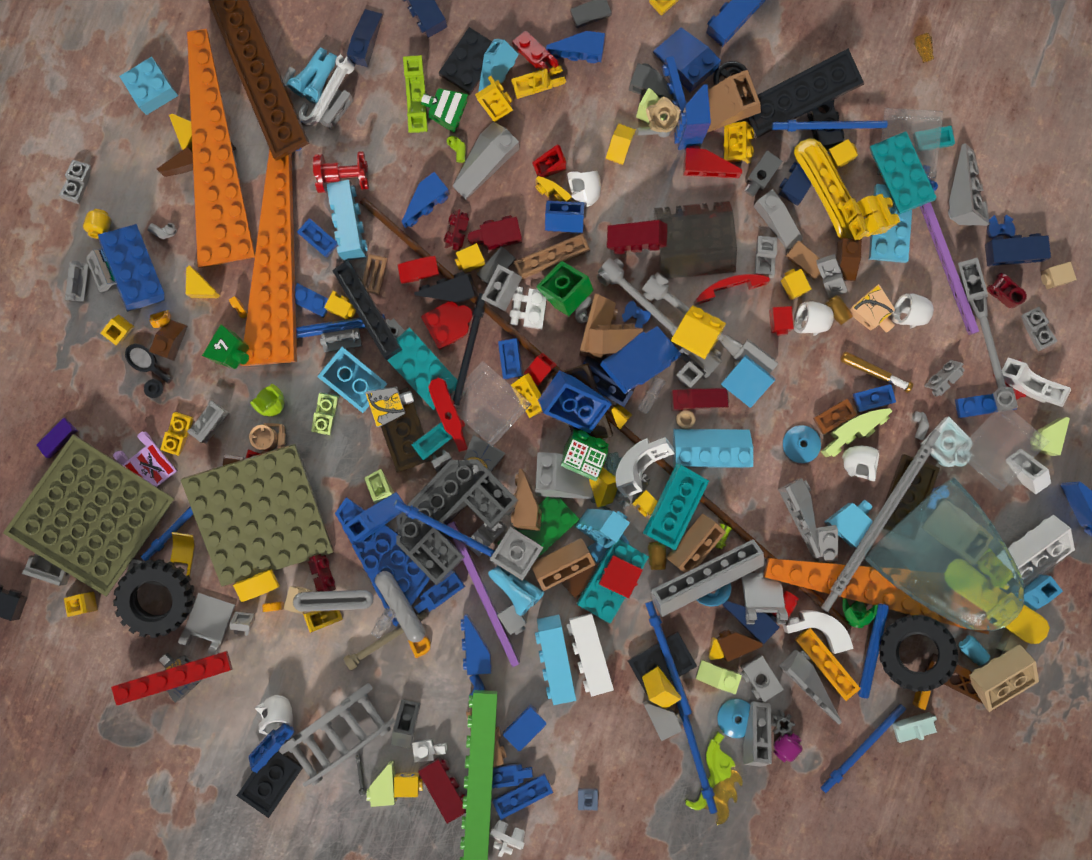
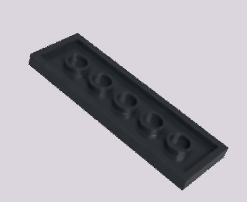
M849 48L758 94L761 113L748 117L757 138L772 131V122L794 120L864 85V81Z

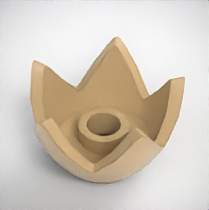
M662 97L656 104L647 107L646 114L649 119L650 129L656 132L672 131L680 118L679 107L666 97ZM667 114L668 118L664 121L661 120V115Z

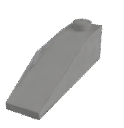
M492 122L479 135L453 184V188L466 200L520 149L519 141L506 128Z
M802 478L797 479L779 488L778 491L812 558H819L820 550L812 498L809 493L811 488L806 480L803 481Z
M794 650L779 667L833 721L840 724L842 721L814 666L809 662L811 658L803 650L801 652Z

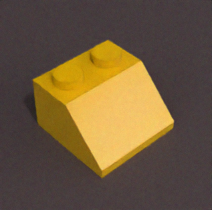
M692 305L685 314L671 341L705 359L719 340L726 323L704 312L701 308Z

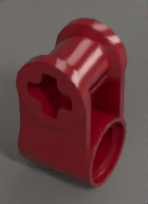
M999 273L995 282L986 288L993 297L997 298L1008 308H1015L1027 299L1024 289L1019 287L1004 273ZM1012 294L1016 295L1017 302L1012 299Z

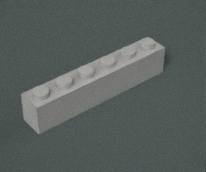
M752 539L652 589V601L663 617L764 566V553L755 540Z

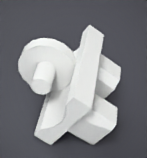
M498 820L494 828L490 830L489 836L502 842L500 844L495 841L493 845L494 848L499 850V857H502L504 852L512 854L513 849L507 847V844L519 850L523 849L525 844L523 842L525 831L515 827L511 837L505 835L508 824L501 820Z

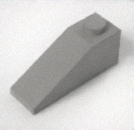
M773 189L757 200L754 208L787 251L798 240H803L785 204Z
M751 702L743 744V765L762 767L772 764L771 704Z

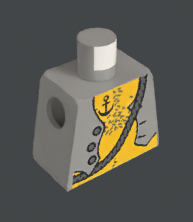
M398 387L368 390L365 392L377 428L405 414L404 405L414 402L411 391L400 394Z

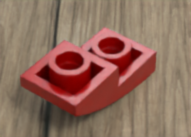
M436 256L397 264L401 284L419 281L421 278L439 276Z

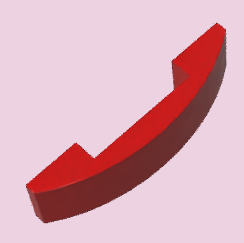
M743 274L722 279L705 289L695 299L694 305L713 301L715 298L714 292L747 283L749 290L767 285L770 282V278L756 274Z

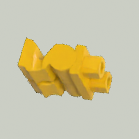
M883 194L867 196L856 202V199L850 198L841 207L847 223H850L849 228L854 240H860L865 236L869 237L886 233L891 227L896 226L900 222L898 214H891L889 211L893 207L891 198H884Z

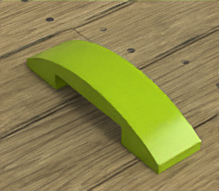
M422 55L404 56L408 132H428L427 107L421 105L424 93L426 94Z

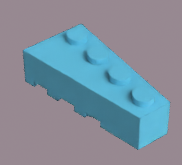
M587 508L575 525V528L607 549L617 543L630 522L626 520L627 516L620 511L614 512Z
M560 614L537 619L538 632H535L537 644H541L542 650L539 651L541 663L545 662L546 669H542L544 681L548 680L549 687H546L548 699H552L553 705L576 701Z

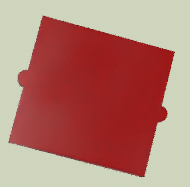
M612 555L607 567L604 568V573L598 584L629 599L634 587L638 585L637 581L643 569Z

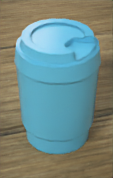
M968 635L963 641L959 642V649L978 666L984 665L990 659L987 650L973 636Z

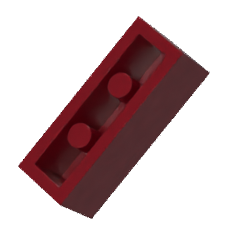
M661 220L607 225V248L614 251L615 254H625V251L638 253L642 252V249L658 251L661 247H667V224Z
M438 756L421 766L418 773L448 824L466 813V809H463V796L466 795L461 794L457 778L451 776L447 760H442L441 756Z

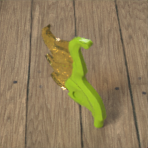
M720 732L710 740L706 750V762L710 772L708 782L715 794L713 798L719 817L716 825L723 824L728 819L729 798H733L734 802H737V792L734 788V783L738 782L740 786L743 783L739 773L731 769V767H735L732 758L720 749L719 744L725 737ZM702 792L696 802L685 801V804L691 809H708Z

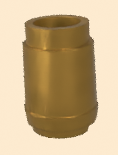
M836 295L825 303V305L832 309L834 319L840 325L853 317L840 296Z
M649 542L648 555L651 570L666 569V545L660 542Z

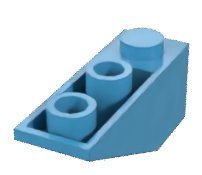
M1040 575L1013 597L1033 611H1036L1051 602L1063 590L1052 576Z

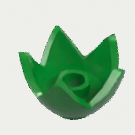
M843 598V612L851 626L863 628L875 618L878 605H874L871 609L867 610L865 603L854 601L849 606L847 599Z

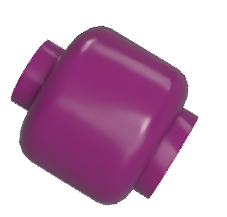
M785 733L783 737L780 735L773 744L775 749L773 752L783 762H793L803 750L800 744L802 740L795 733L791 735Z

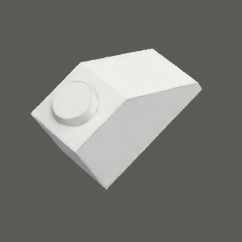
M1019 449L1005 459L1020 482L1033 493L1037 494L1051 484L1049 469L1022 449Z

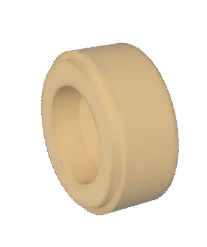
M682 410L676 416V423L682 429H689L695 424V415L690 410Z

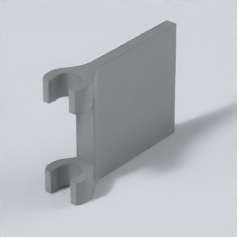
M749 573L743 576L746 624H755L754 620H757L756 613H777V624H786L785 620H788V613L785 609L781 581L763 577L764 573Z
M198 593L178 643L189 646L193 635L212 641L208 653L212 655L218 654L235 605Z

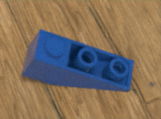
M585 31L546 45V50L556 59L563 57L571 61L601 62L605 33Z
M435 172L419 183L401 221L405 229L408 226H414L419 221L418 218L422 215H428L433 211L435 205L438 203L442 204L448 199V195H450L449 190Z
M397 492L360 513L344 525V528L354 542L364 541L402 513V511L393 507L396 500L404 503Z
M465 614L464 619H461V631H465V639H462V650H466V658H463V670H467V675L491 674V652L470 616Z

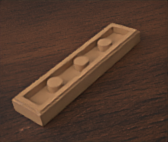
M581 233L516 260L513 263L518 275L523 280L554 267L561 261L566 262L590 251L584 234Z

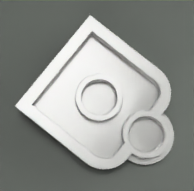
M945 417L934 429L941 434L931 448L932 452L930 455L944 467H952L954 465L959 467L965 466L970 460L968 451L972 445L971 439L950 417ZM931 433L923 440L921 445L926 443Z

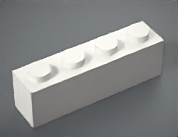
M592 613L570 618V624H567L569 635H574L575 643H572L575 655L579 654L581 659L577 663L580 673H585L586 680L583 681L586 693L590 692L592 697L613 691V685Z

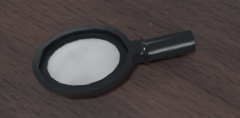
M131 344L126 348L125 358L132 368L140 372L152 371L167 384L172 381L173 378L156 365V358L153 353L149 352V348L141 344Z

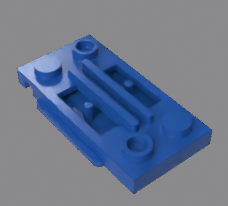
M656 326L647 333H640L617 353L603 360L600 365L623 393L626 394L639 384H644L668 368L682 354L661 329Z

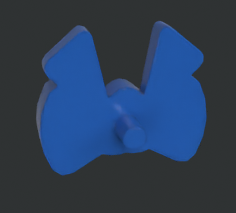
M1005 215L1004 224L999 225L996 216H992L987 227L989 238L996 237L997 235L1014 236L1016 229L1012 223L1013 218Z
M630 301L626 305L625 313L622 314L623 322H626L632 315L634 318H637L635 328H643V324L647 323L651 316L649 311H643L637 307L634 301Z

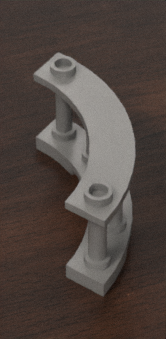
M369 683L358 689L342 701L340 705L324 714L281 746L280 753L283 755L287 751L293 752L310 777L303 783L304 787L311 783L313 786L323 779L322 776L346 760L379 734L383 736L391 730L390 725L395 722L394 718L384 723L368 700L369 696L367 693L373 689ZM356 701L363 705L378 727L368 737L350 713L351 709L349 707ZM338 715L344 717L361 741L349 751L331 726V720ZM318 729L326 732L342 755L332 763L329 762L313 739V733ZM300 742L307 743L323 766L322 770L316 773L299 748Z

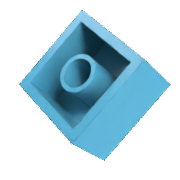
M152 56L119 76L137 106L146 115L178 96L161 67Z

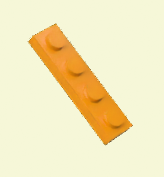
M807 628L794 639L845 701L861 689L811 628Z

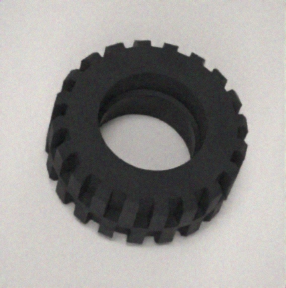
M158 559L157 561L148 560L140 563L125 573L119 580L118 587L114 590L116 598L113 600V606H117L115 611L116 617L121 616L123 620L120 623L123 627L127 624L130 627L128 631L134 634L137 631L139 636L146 637L150 635L151 638H157L159 635H168L171 631L179 628L191 613L192 605L195 602V596H193L195 591L194 585H190L191 578L189 575H184L183 572L185 570L181 567L176 568L175 563L171 561L165 563L164 560ZM157 581L169 589L173 602L167 613L152 615L142 609L138 602L137 592L143 583Z
M908 615L897 619L886 628L887 630L881 637V645H879V659L883 670L894 683L905 689L925 692L942 686L951 678L958 663V649L951 632L942 623L924 615ZM922 634L929 637L935 643L938 649V659L935 665L928 671L915 672L908 669L902 663L899 656V648L903 640L908 636Z

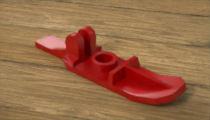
M442 378L434 379L428 386L431 399L445 431L453 437L459 452L468 449L462 432L465 423L458 415L446 381ZM448 412L451 413L452 418L447 415Z

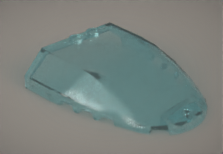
M954 477L934 490L888 532L865 557V560L882 576L912 599L923 604L931 611L970 630L991 632L1007 626L1019 615L1025 602L1024 582L1005 542L983 509Z

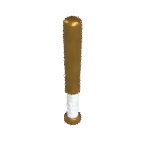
M844 352L840 358L842 363L885 382H891L903 388L906 393H909L913 388L914 384L912 382H906L892 376V373L849 352Z

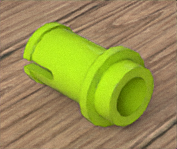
M720 524V527L724 530L725 525ZM727 526L726 533L715 545L716 548L722 550L723 547H726L725 542L732 528Z

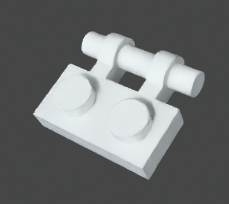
M517 287L512 297L514 303L513 309L510 311V324L518 325V320L524 319L523 327L542 329L547 299L539 290L530 288L528 296L522 295L523 287ZM521 302L527 303L526 312H520Z

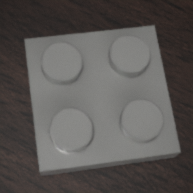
M510 527L490 560L523 581L543 547Z

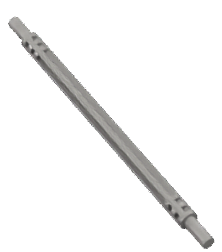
M933 430L926 443L921 445L857 549L838 576V579L831 587V593L821 607L827 612L837 597L841 596L912 481L931 454V448L941 434L939 431Z

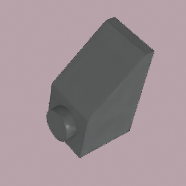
M401 700L392 731L391 745L411 748L421 703Z

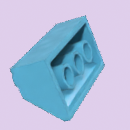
M673 429V448L675 453L673 454V467L676 464H681L684 467L705 468L753 467V443L750 430Z

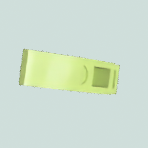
M889 408L871 411L844 422L830 433L834 440L821 453L825 457L831 455L835 457L842 451L840 448L845 443L848 445L856 438L855 434L858 438L869 437L875 432V426L884 424L890 418L888 415L892 410Z

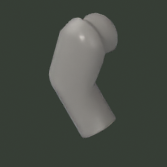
M151 223L147 229L160 239L172 237L177 232L176 226L173 223H168V226L165 225L163 228Z
M587 297L575 310V319L578 323H586L588 321L586 309L593 302L590 297Z
M915 411L912 419L918 422L919 425L915 438L924 440L929 428V422L924 412Z

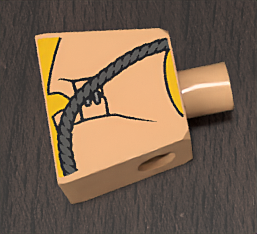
M879 284L849 309L853 317L869 330L879 325L887 333L895 326L888 318L895 311V308Z

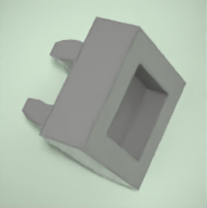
M442 450L443 455L438 458L435 454L433 455L434 460L431 462L437 472L450 460H453L449 452L447 453L445 450Z
M235 612L230 622V630H234V633L237 635L239 631H245V635L248 636L255 621V614Z

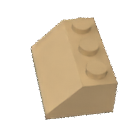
M1020 644L1008 649L1005 654L998 658H993L987 665L975 669L970 674L971 684L989 712L1039 682L1036 661Z

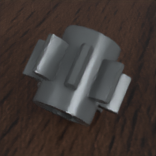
M780 711V715L777 716L773 714L774 720L771 722V726L775 727L773 732L776 734L780 731L782 737L787 732L792 734L791 727L795 726V723L790 722L792 716L788 714L785 717L783 711ZM781 720H782V721L784 722V724H785L784 727H782V726L779 724V722H780Z

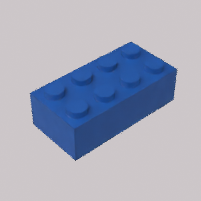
M137 224L98 234L100 246L126 311L129 312L165 301L164 291Z

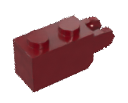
M509 215L502 217V220L499 221L487 220L483 222L479 230L469 232L468 242L470 245L476 243L477 245L484 244L485 248L489 251L498 249L501 246L507 247L522 243L517 216L512 217Z

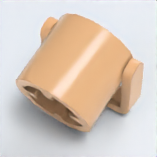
M264 423V425L254 427L249 435L251 445L256 449L263 450L261 454L270 452L277 445L278 449L283 448L285 445L286 434L283 424ZM272 427H279V433Z

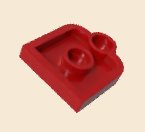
M446 302L421 316L439 350L465 337L469 332L468 323L473 317L472 310L468 306H458L454 302Z

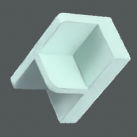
M927 712L895 721L892 725L897 742L901 743L915 738L924 740V736L936 733L934 721L937 720L936 715Z

